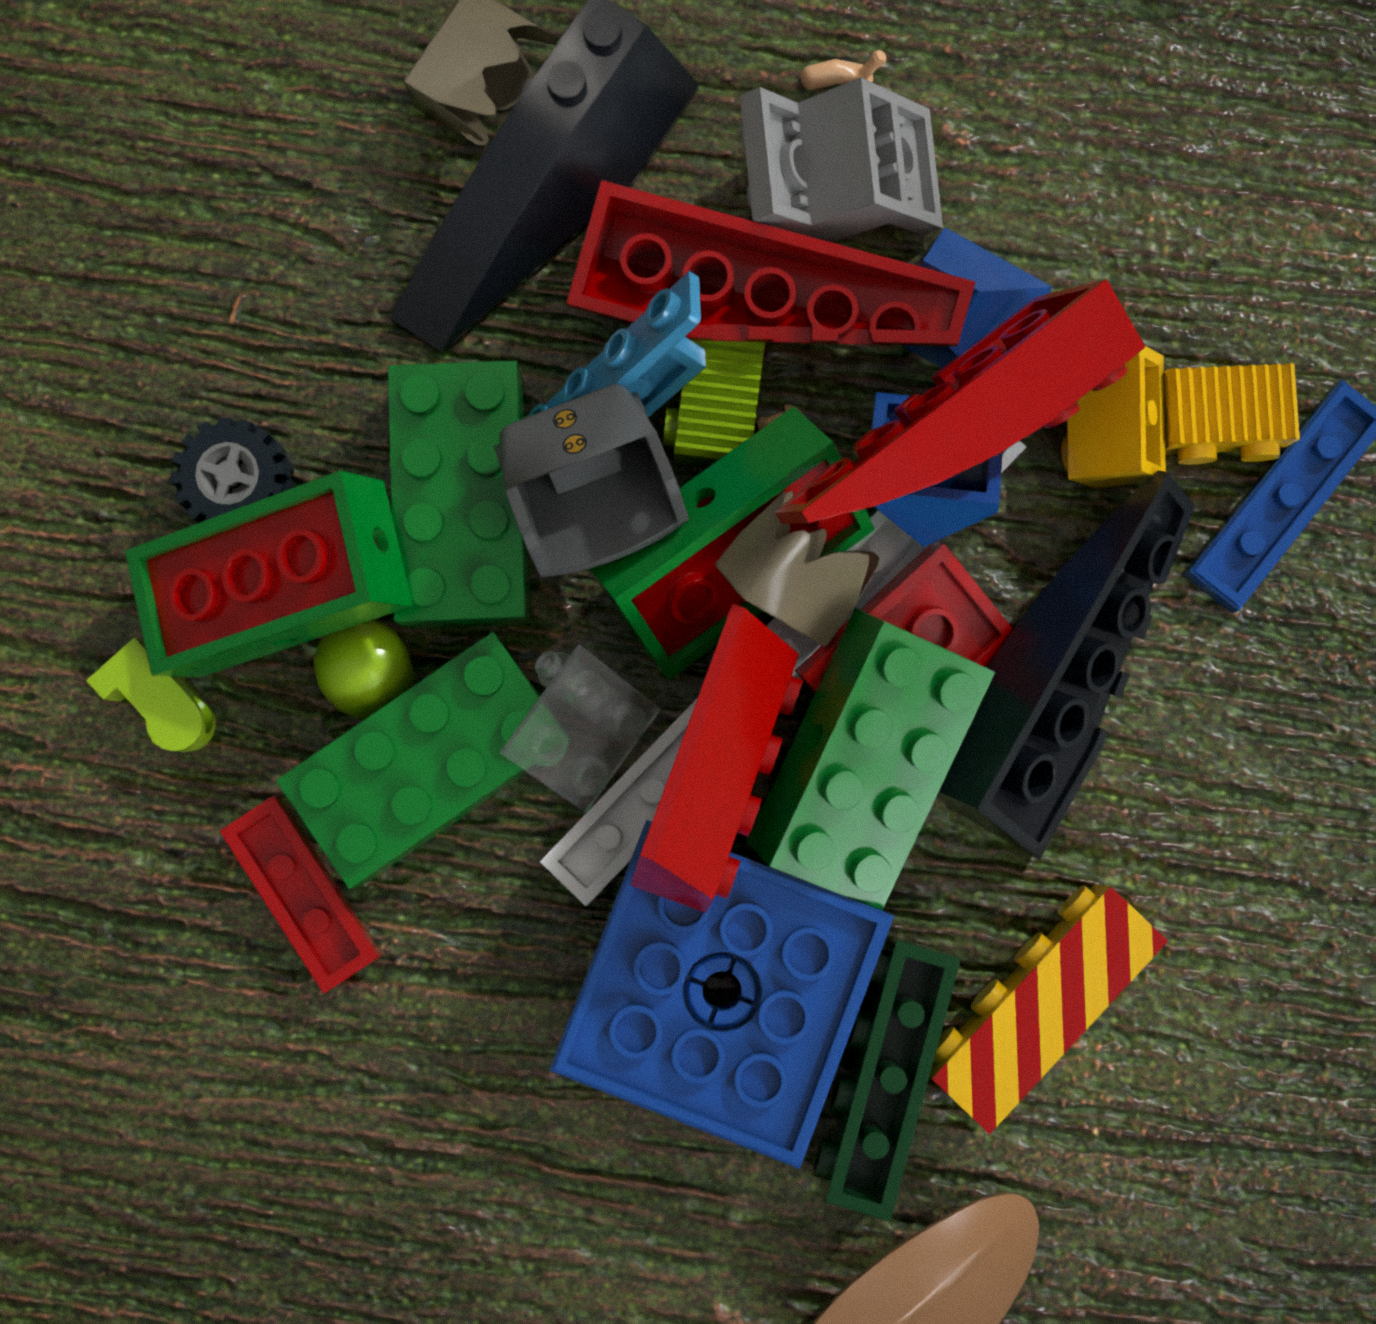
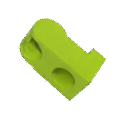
M134 637L86 680L103 700L121 702L126 698L145 718L149 737L161 749L177 752L197 751L207 745L214 735L216 727L215 715L209 705L184 677L151 676L144 639Z

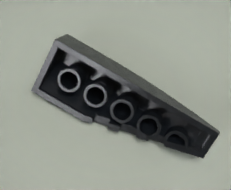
M587 0L519 98L452 205L390 317L394 324L441 355H444L502 303L501 299L524 278L527 280L546 264L545 260L570 237L575 239L588 227L601 180L632 188L699 90V84L645 23L609 0Z
M1159 470L1155 472L1113 512L1059 570L1019 620L987 667L994 671L995 674L936 796L952 810L1039 860L1103 747L1108 731L1099 728L1110 696L1113 695L1121 698L1130 675L1120 671L1133 637L1144 640L1152 619V615L1149 614L1151 607L1149 595L1154 583L1164 584L1166 582L1195 507L1168 472Z

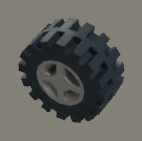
M229 417L218 418V424L212 425L207 421L197 426L200 433L195 437L188 433L181 441L186 445L183 453L175 451L172 460L177 465V472L170 473L171 484L178 491L174 495L178 503L186 509V513L198 523L295 487V483L291 480V473H294L292 462L286 456V451L264 429L243 419L235 422ZM239 483L244 484L233 489L232 492L230 491V487H234Z

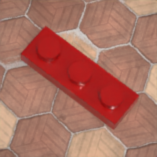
M273 795L219 831L323 994L329 992L383 956L279 795Z

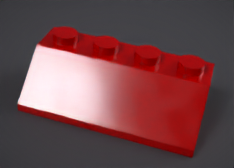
M732 603L630 884L633 887L704 913L709 909L715 895L725 899L728 898L740 865V860L729 856L737 833L749 836L762 801L761 798L750 795L757 773L770 775L783 738L771 734L778 713L790 717L803 683L802 679L792 676L799 654L744 607Z

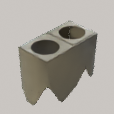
M458 0L403 83L411 102L417 110L474 144L485 146L489 138L477 116L479 114L486 116L496 115V111L507 110L515 106L535 76L519 47L517 39L521 38L557 45L555 36L496 0Z
M784 491L739 533L716 561L715 566L744 600L826 647L857 605L863 591L878 567L880 556L872 551L834 552L820 557L826 541L827 530L822 528L810 533L801 530L789 534L790 524H781L774 512L793 497V491L786 494Z

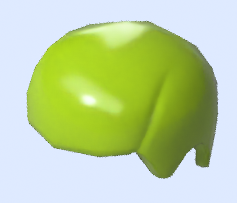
M376 619L323 636L317 644V652L314 654V672L319 689L328 702L338 711L356 720H365L410 689L414 684L415 671L406 644L397 635L396 630Z

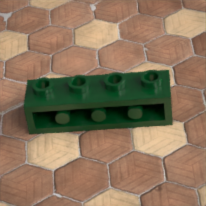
M887 935L885 946L881 950L869 985L873 986L867 1012L859 1010L848 1038L847 1047L856 1050L850 1074L840 1073L834 1086L830 1112L839 1115L832 1139L821 1138L814 1160L812 1176L821 1179L819 1186L825 1203L891 1222L961 958L943 950Z

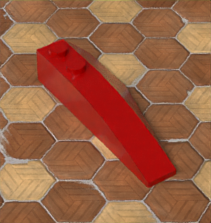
M601 180L566 304L567 307L632 324L646 311L648 304L660 290L664 288L670 289L690 271L699 277L701 320L685 336L689 340L957 347L976 281Z
M1107 279L1037 296L931 377L936 384L935 387L920 396L918 393L909 396L896 407L894 411L900 420L891 421L879 428L870 430L853 444L854 451L858 456L854 462L851 463L849 458H845L832 463L774 513L781 524L811 523L874 507L938 484L998 455L1043 426L1051 428L1071 418L1080 409L1077 401L1090 390L1098 391L1121 379L1128 371L1125 363L1142 351L1145 345Z

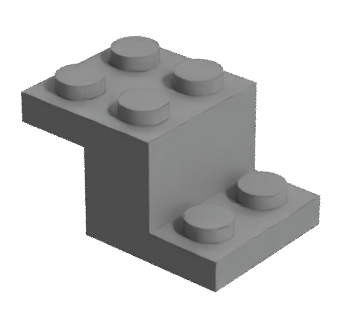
M861 77L799 103L761 87L739 95L742 115L740 134L745 147L749 181L747 199L752 210L753 221L828 242H835L888 223L920 235L943 228L929 108Z

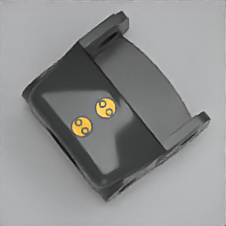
M609 385L510 423L501 430L499 444L494 445V450L504 476L506 493L515 519L540 577L578 572L620 559L655 543L689 520L673 470L658 434L648 419L637 391L630 393L623 385Z

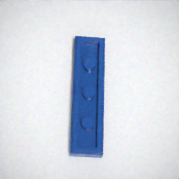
M1343 380L1332 386L1300 426V440L1281 450L1280 457L1273 460L1183 573L1185 577L1231 613H1235L1242 608L1376 438V406Z

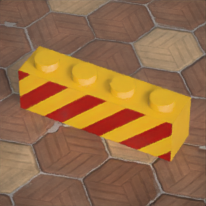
M1095 884L1089 890L1083 885L1073 892L1059 908L1058 914L1063 919L1047 936L1039 932L1024 944L1014 958L1019 966L1002 984L995 979L976 996L970 1006L975 1013L959 1031L954 1027H950L940 1035L929 1077L989 1135L1168 942L1161 933L1111 886Z

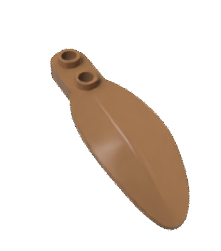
M1012 1192L986 1196L958 1208L921 1229L872 1263L837 1294L812 1324H999L1020 1292L1034 1260L1039 1235V1220L1035 1208L1027 1198Z

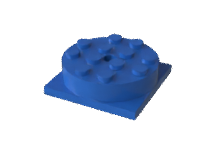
M646 820L549 1071L800 1169L894 915L730 852L729 856L740 860V865L728 898L725 899L715 895L706 913L633 887L630 884L652 821ZM729 969L731 974L740 983L739 993L734 1000L727 1004H714L703 994V981L705 982L713 973L727 972Z

